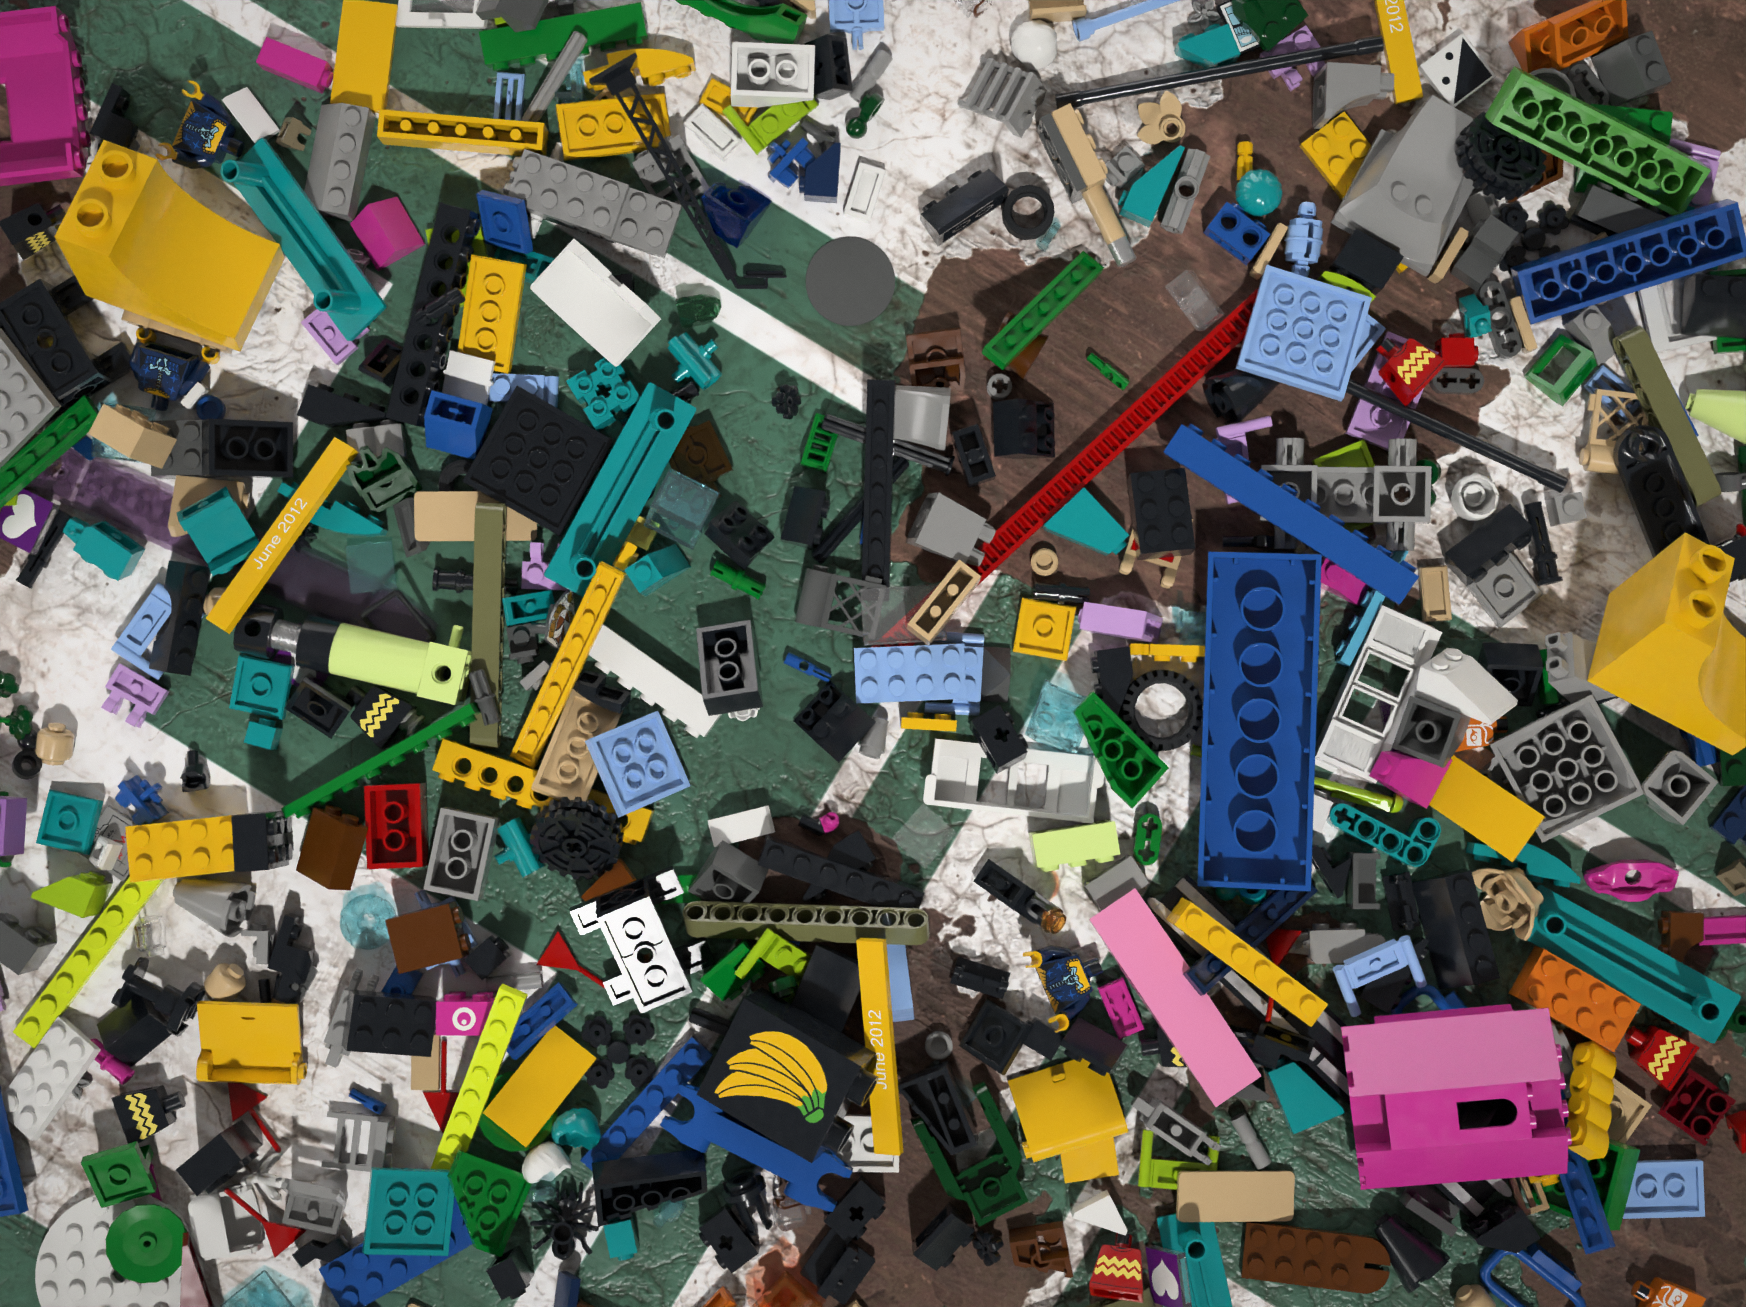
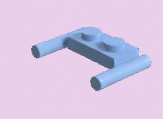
M493 373L492 381L494 385L490 388L488 402H508L516 386H519L558 408L559 377Z
M157 583L111 648L112 651L156 680H159L164 672L149 669L150 662L141 655L171 615L170 595L163 584ZM202 612L201 620L204 617L205 612Z
M940 631L932 642L964 643L967 699H953L952 703L925 702L924 712L979 716L984 634Z
M1408 935L1400 937L1398 941L1395 939L1389 940L1344 960V965L1333 967V972L1351 1017H1357L1361 1014L1352 989L1406 967V965H1409L1416 987L1422 988L1427 985L1412 941Z

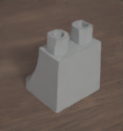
M1327 62L1314 76L1313 128L1321 129L1331 118L1342 111L1358 106H1366L1373 99L1384 100L1387 92L1394 90V73H1381L1380 65Z
M896 385L894 439L945 450L951 388Z
M929 493L924 499L908 533L906 543L955 562L961 560L965 564L980 566L985 553L973 547L977 539L990 543L996 530L985 523V518L941 493Z
M1572 632L1548 634L1545 636V645L1547 646L1546 671H1548V683L1570 703L1592 693L1596 701L1615 697L1610 692L1587 681L1597 641L1582 638Z
M1671 750L1666 753L1644 780L1641 788L1648 799L1646 801L1647 806L1664 820L1684 825L1717 785L1718 781L1683 752Z

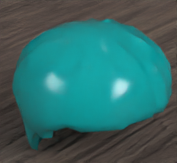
M1249 170L1240 178L1239 183L1236 184V201L1246 214L1250 216L1260 217L1267 215L1278 208L1281 203L1282 184L1279 182L1278 177L1268 170Z
M573 1108L565 1111L556 1118L551 1128L552 1139L555 1144L560 1146L566 1145L573 1146L574 1148L583 1146L588 1150H592L600 1142L601 1138L597 1118L587 1108Z

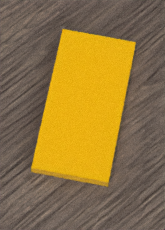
M343 0L330 104L346 103L367 107L373 113H379V109L386 110L397 29V4L364 0Z
M665 94L641 95L663 138L670 136ZM635 96L622 97L629 110H631ZM617 98L556 104L555 106L564 161L638 153L648 150ZM638 101L633 117L648 120ZM638 123L649 141L652 126ZM654 133L652 147L657 148L659 147L658 143L660 140L656 133Z
M471 254L458 352L495 361L494 371L511 373L527 264Z
M1453 755L1451 757L1452 762L1429 805L1508 860L1514 862L1545 816Z
M555 1025L543 1036L484 1110L483 1114L527 1148L597 1058Z

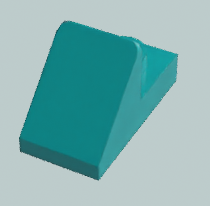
M552 590L502 598L507 626L547 619L550 604H554Z

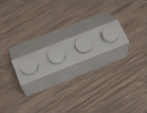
M346 103L321 105L304 192L324 217L351 222L356 218L376 118L370 108Z

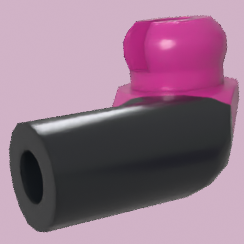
M829 812L818 819H814L803 813L798 826L818 836H822L834 831L839 826V816L834 812Z

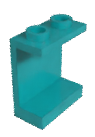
M227 487L176 513L180 525L190 535L208 564L212 576L225 574L235 564L243 560L247 561L260 542Z

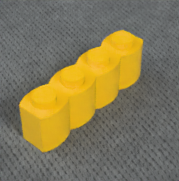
M1589 1041L1577 1044L1573 1052L1572 1064L1574 1071L1570 1078L1571 1097L1567 1105L1569 1122L1566 1128H1570L1572 1145H1568V1149L1587 1160L1605 1158L1609 1148L1607 1131L1612 1118L1609 1105L1614 1095L1612 1079L1616 1072L1617 1061L1615 1054L1596 1042Z

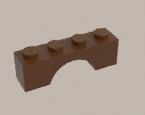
M1661 911V917L1658 919L1661 945L1658 946V950L1682 963L1687 951L1695 944L1704 941V913L1697 911ZM1659 1014V1016L1661 1017V1021L1670 1024H1676L1673 1021Z

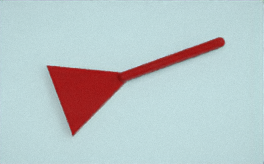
M1276 929L1266 938L1272 961L1276 966L1280 967L1281 962L1302 931ZM1270 996L1265 1018L1267 1022L1271 1021L1274 1000Z
M558 931L536 965L577 970L605 988L603 980L577 963Z
M224 1189L227 1195L264 1225L274 1258L306 1232V1229L268 1221L231 1189Z

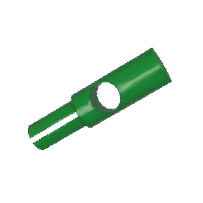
M1094 353L1088 355L1087 361L1100 370L1102 375L1122 391L1130 383L1126 377L1110 364L1102 361Z

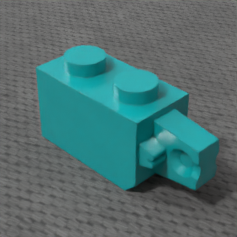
M73 517L68 520L63 529V533L76 544L73 550L80 554L84 561L96 565L103 570L107 577L117 581L132 575L145 551L143 546L106 521L91 525L77 517Z

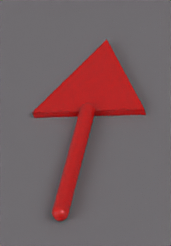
M446 1040L441 1042V1092H423L442 1133L446 1129L459 1092H446Z
M228 1082L232 1122L246 1112H249L274 1150L280 1153L281 1148L253 1109V1107L268 1097L242 1083Z

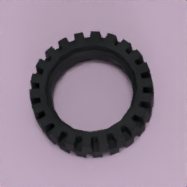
M1154 670L1142 674L1129 685L1121 706L1120 716L1122 721L1151 750L1169 751L1185 745L1195 736L1202 723L1203 702L1198 689L1182 674L1170 670ZM1165 683L1176 687L1184 695L1188 703V716L1185 725L1177 733L1169 737H1155L1148 734L1140 727L1135 717V705L1138 696L1145 688L1154 684Z

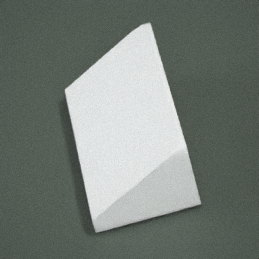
M248 87L222 99L255 144L260 138L268 141L280 131Z

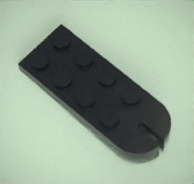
M1650 425L1635 426V432L1631 430L1624 432L1615 444L1613 452L1614 461L1652 557L1657 556L1684 533L1710 545L1672 445L1665 432Z

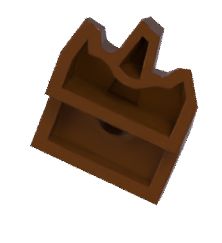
M960 327L906 334L912 386H954L956 391L964 392L966 373Z

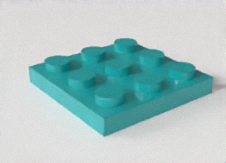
M371 1167L363 1254L448 1256L454 1193L447 1177L450 1170Z

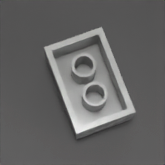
M450 807L440 808L423 890L475 901L483 899L500 818Z

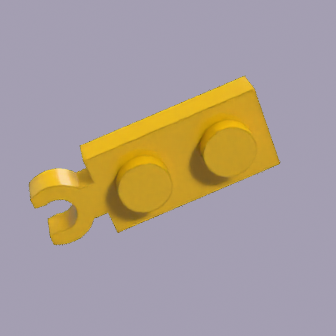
M1128 644L1131 655L1154 656V661L1170 662V657H1181V662L1197 663L1198 657H1205V646Z

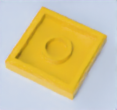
M1022 598L1012 652L1067 661L1076 607Z

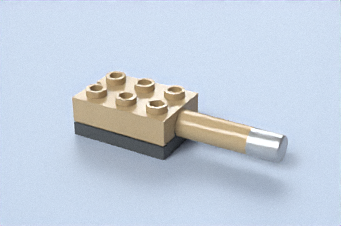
M1071 103L1052 113L1040 117V125L1036 132L1071 203L1080 201L1082 198L1085 200L1119 268L1132 263L1137 257L1103 189L1107 178L1106 174H1108L1107 167L1103 159H1098L1094 152L1096 146L1090 134L1086 135L1081 126L1084 124L1079 110H1074Z

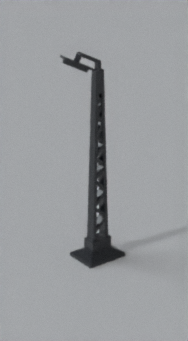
M636 52L590 78L589 83L591 85H606L612 97L616 96L727 281L731 279L736 289H767L768 278H787L782 270H747L743 278H765V285H739L735 279L737 274L635 85L637 81L630 69L636 61ZM630 87L635 94L631 110H629L619 94ZM638 101L648 120L633 117ZM638 123L652 126L649 141ZM654 133L658 136L665 151L652 147ZM656 153L669 157L666 169ZM671 163L680 178L668 175ZM673 181L683 183L681 195ZM686 190L692 202L684 201ZM688 206L696 207L695 216H693ZM699 215L702 218L705 225L698 223ZM702 229L708 230L707 238ZM711 237L716 245L710 244ZM714 249L719 250L720 253L716 254Z

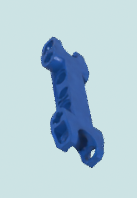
M681 1082L677 1092L692 1102L695 1111L694 1117L688 1121H680L671 1116H665L660 1124L661 1127L670 1132L681 1143L703 1153H706L712 1142L787 1180L788 1182L783 1193L805 1206L833 1212L837 1202L821 1191L818 1181L826 1173H834L844 1178H850L853 1168L829 1150L825 1151L813 1163H810L699 1097L697 1093L700 1087Z

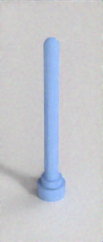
M1147 0L1092 20L1081 17L1072 21L1073 30L1077 40L1080 42L1089 39L1097 29L1180 0Z

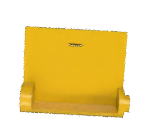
M197 1002L201 1053L196 1066V1076L199 1082L299 1085L302 1079H306L307 1063H303L299 1004Z
M1082 1058L1081 1062L1071 1060L1008 1080L1026 1141L1021 1143L1026 1159L1032 1157L1034 1163L1128 1133L1127 1124L1109 1073H1106L1105 1077L1088 1068L1090 1062Z

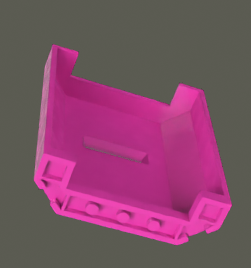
M56 6L0 12V84H5L11 135V141L0 142V186L83 177L89 157L88 147H91V138L85 127V120H88V111L82 99V94L85 93V84L79 72V67L82 66V57L80 51L76 48L68 16Z

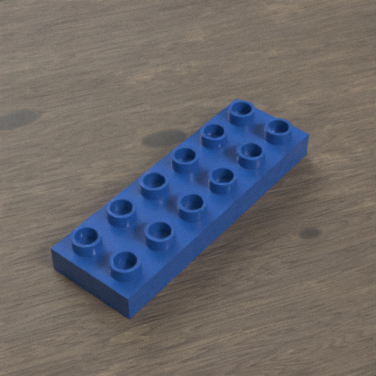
M1208 552L1198 886L1311 891L1322 554Z

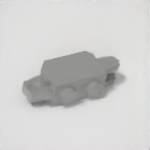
M1354 922L1340 923V928H1329V923H1313L1312 928H1304L1305 932H1301L1288 953L1303 954L1315 964L1344 963V960L1383 944L1386 940L1381 934H1375L1374 932L1373 934L1365 933V929L1357 927V923Z
M358 968L354 972L348 988L344 989L324 1039L325 1047L330 1049L325 1064L335 1068L339 1066L343 1054L349 1056L351 1051H346L343 1048L342 1038L349 990H357L363 977V970ZM373 974L367 983L365 991L375 992L379 976Z
M1136 1094L1130 1103L1131 1106L1141 1112L1139 1119L1147 1128L1190 1157L1193 1155L1208 1166L1212 1160L1205 1153L1198 1151V1146L1203 1141L1213 1150L1219 1151L1222 1147L1207 1136L1203 1129L1158 1098L1156 1100L1152 1097L1148 1103Z

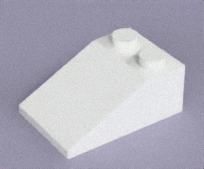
M732 42L731 106L759 108L813 100L815 45Z
M1446 648L1420 666L1415 695L1417 697L1489 725L1517 705L1518 700L1473 657L1463 654L1458 649Z

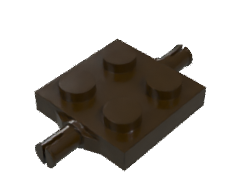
M710 420L698 426L687 427L669 460V464L684 494L695 488L705 487L711 501L716 500L712 489L717 499L722 497L715 482L721 476L733 471Z

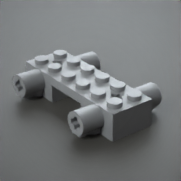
M1278 438L1276 439V465H1261V469L1274 477L1273 483L1279 487H1282L1283 484L1293 487L1298 492L1297 496H1295L1304 503L1307 499L1313 501L1321 507L1319 512L1328 518L1333 514L1345 523H1387L1386 549L1389 551H1414L1415 524L1430 523L1432 466H1416V439H1389L1388 466L1318 467V465H1304V439ZM1399 488H1404L1405 493L1409 492V497L1405 498L1404 502H1399L1398 498L1394 497V493H1397ZM1260 516L1261 522H1269ZM1274 525V549H1302V542Z

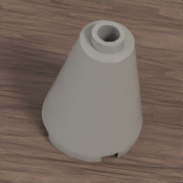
M184 878L173 889V897L177 905L227 937H235L241 933V930L244 928H241L240 925L243 920L249 921L255 903V892L250 891L252 886L246 883Z

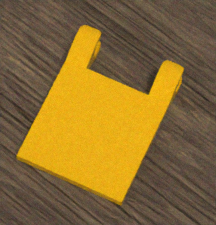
M1114 1137L1060 1154L1064 1183L1119 1175Z

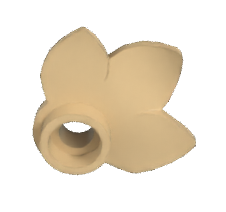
M1165 91L1160 99V104L1146 102L1138 105L1139 117L1145 126L1138 132L1137 136L1143 142L1157 144L1164 140L1173 143L1179 141L1184 136L1186 126L1183 119L1180 118L1182 105L1174 94ZM1171 123L1177 126V131L1174 134H1170L1167 131V126Z

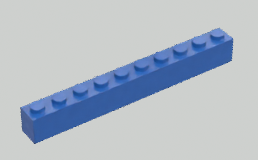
M1191 423L1188 427L1181 424L1164 450L1165 455L1312 550L1322 554L1323 557L1398 605L1401 604L1419 577L1415 574L1417 569L1404 560L1399 564L1390 558L1393 553L1383 546L1378 545L1377 548H1374L1368 544L1369 538L1356 529L1351 533L1343 528L1345 522L1333 514L1329 518L1319 512L1321 507L1313 501L1307 499L1304 503L1295 497L1298 492L1288 485L1283 484L1282 487H1279L1272 482L1274 477L1260 468L1256 472L1248 467L1251 462L1239 454H1236L1235 457L1225 452L1227 447L1213 438L1209 442L1202 437L1204 432Z

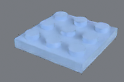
M658 711L585 741L618 818L691 786Z

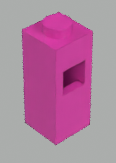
M266 37L256 60V63L263 70L323 94L325 87L328 88L333 80V68L327 61Z

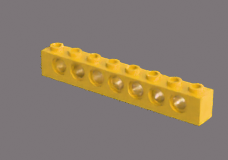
M450 739L442 740L432 769L439 772L438 778L449 782H454L455 778L465 781L464 787L480 791L481 787L491 790L490 796L506 800L507 796L517 799V805L532 809L533 805L540 808L544 805L549 806L550 801L555 799L549 797L545 801L540 800L537 797L536 791L531 790L538 772L537 769ZM463 758H467L471 762V770L467 774L462 773L459 769V762ZM489 767H493L498 774L496 781L493 783L485 779V771ZM515 776H519L524 782V786L519 792L514 791L510 785L512 778ZM592 789L588 800H593L600 806L604 805L607 807L606 812L608 814H616L608 794ZM644 806L626 814L628 823L621 830L624 833L623 842L636 845L637 841H644L654 813L653 809Z

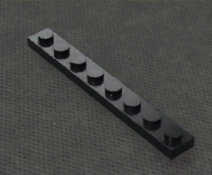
M867 379L862 580L865 581L866 576L883 579L882 585L887 586L884 601H889L896 380ZM867 588L861 592V597L863 600L877 601L880 590Z

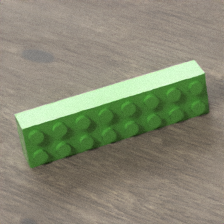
M1516 66L1511 70L1485 114V117L1493 125L1673 216L1684 213L1711 171L1701 161Z

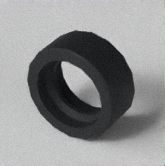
M1033 185L1020 186L1011 191L1005 199L1002 210L1003 224L1007 231L1016 238L1023 240L1037 239L1044 235L1052 224L1055 213L1054 203L1049 194L1042 188ZM1023 197L1037 199L1044 208L1043 220L1034 228L1020 227L1013 219V206Z

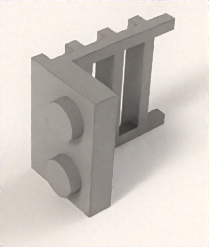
M982 57L980 62L985 66L966 102L959 100L957 105L1003 122L1013 135L1022 138L1024 132L1030 127L1032 117L1038 106L1043 103L1047 90L1035 73H1027L1022 71L1021 68L1010 67L1007 63L996 62L993 58ZM995 69H998V72L995 75L980 106H976V103L978 102L984 88L986 87L993 71ZM1008 73L1012 74L993 111H990L989 109Z
M678 134L675 137L670 135L664 138L680 169L687 165L691 167L693 172L685 176L688 184L698 179L702 185L692 191L697 198L706 192L710 200L714 199L715 195L687 152L685 143ZM659 142V147L656 149L665 151L661 142ZM648 150L639 153L635 157L636 161L632 162V165L649 194L662 199L673 194L674 192L670 186L657 194L652 187L665 180V177ZM656 153L666 169L669 157ZM672 163L668 174L670 176L676 173ZM674 183L677 190L683 187V183ZM689 194L684 196V201H692Z
M327 1111V1117L338 1118L333 1161L323 1160L321 1167L371 1172V1167L392 1168V1145L395 1142L397 1131L395 1116L385 1117L376 1114L366 1115L363 1113H347L346 1111ZM345 1119L354 1120L350 1163L341 1162ZM362 1121L371 1122L366 1165L357 1164Z
M285 1178L280 1188L289 1194V1198L281 1223L337 1236L348 1197L338 1189Z

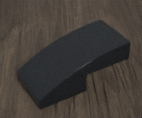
M582 669L573 689L594 704L620 714L631 701V691L606 685L607 675Z

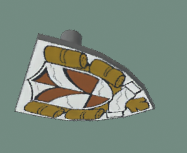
M567 590L556 604H550L546 623L532 622L530 625L531 633L545 634L544 640L558 651L575 616L573 591Z

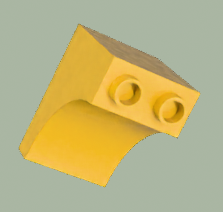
M103 140L54 236L86 296L241 352L285 259L280 244L253 234L229 222L191 197L171 179L160 165L158 159Z
M1684 533L1609 593L1587 681L1734 755L1746 747V638L1730 624L1723 613L1735 558L1724 553L1714 545H1708Z

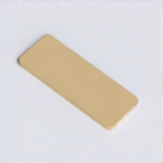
M480 491L416 492L414 495L415 539L417 541H474L476 503L499 502ZM506 506V541L535 540L537 537V523Z
M1289 1170L1180 1171L1177 1176L1176 1218L1180 1222L1291 1221L1294 1217L1295 1175Z

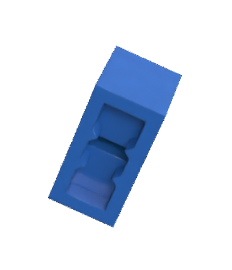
M1226 202L1203 233L1247 266L1270 236V233L1266 231L1267 227L1262 222L1256 219L1252 221L1244 215L1246 212L1242 207L1235 203L1230 204ZM1230 218L1234 223V228H1224L1221 224V219ZM1243 235H1252L1255 238V245H1247L1243 241Z

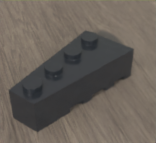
M695 1149L592 1163L598 1227L607 1225V1220L620 1217L622 1220L631 1217V1212L647 1208L650 1211L656 1209L658 1205L668 1200L675 1203L708 1192L703 1152Z

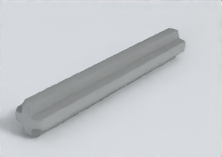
M573 32L521 121H540L587 43V38L582 33Z

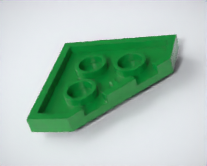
M458 1150L447 1177L472 1244L476 1249L502 1257L532 1184L525 1180L522 1172Z

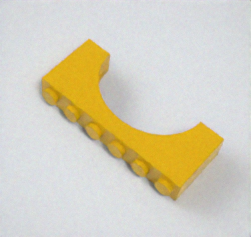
M1182 897L1166 918L1167 921L1237 971L1310 1027L1314 1025L1328 1006L1326 1002L1191 901Z

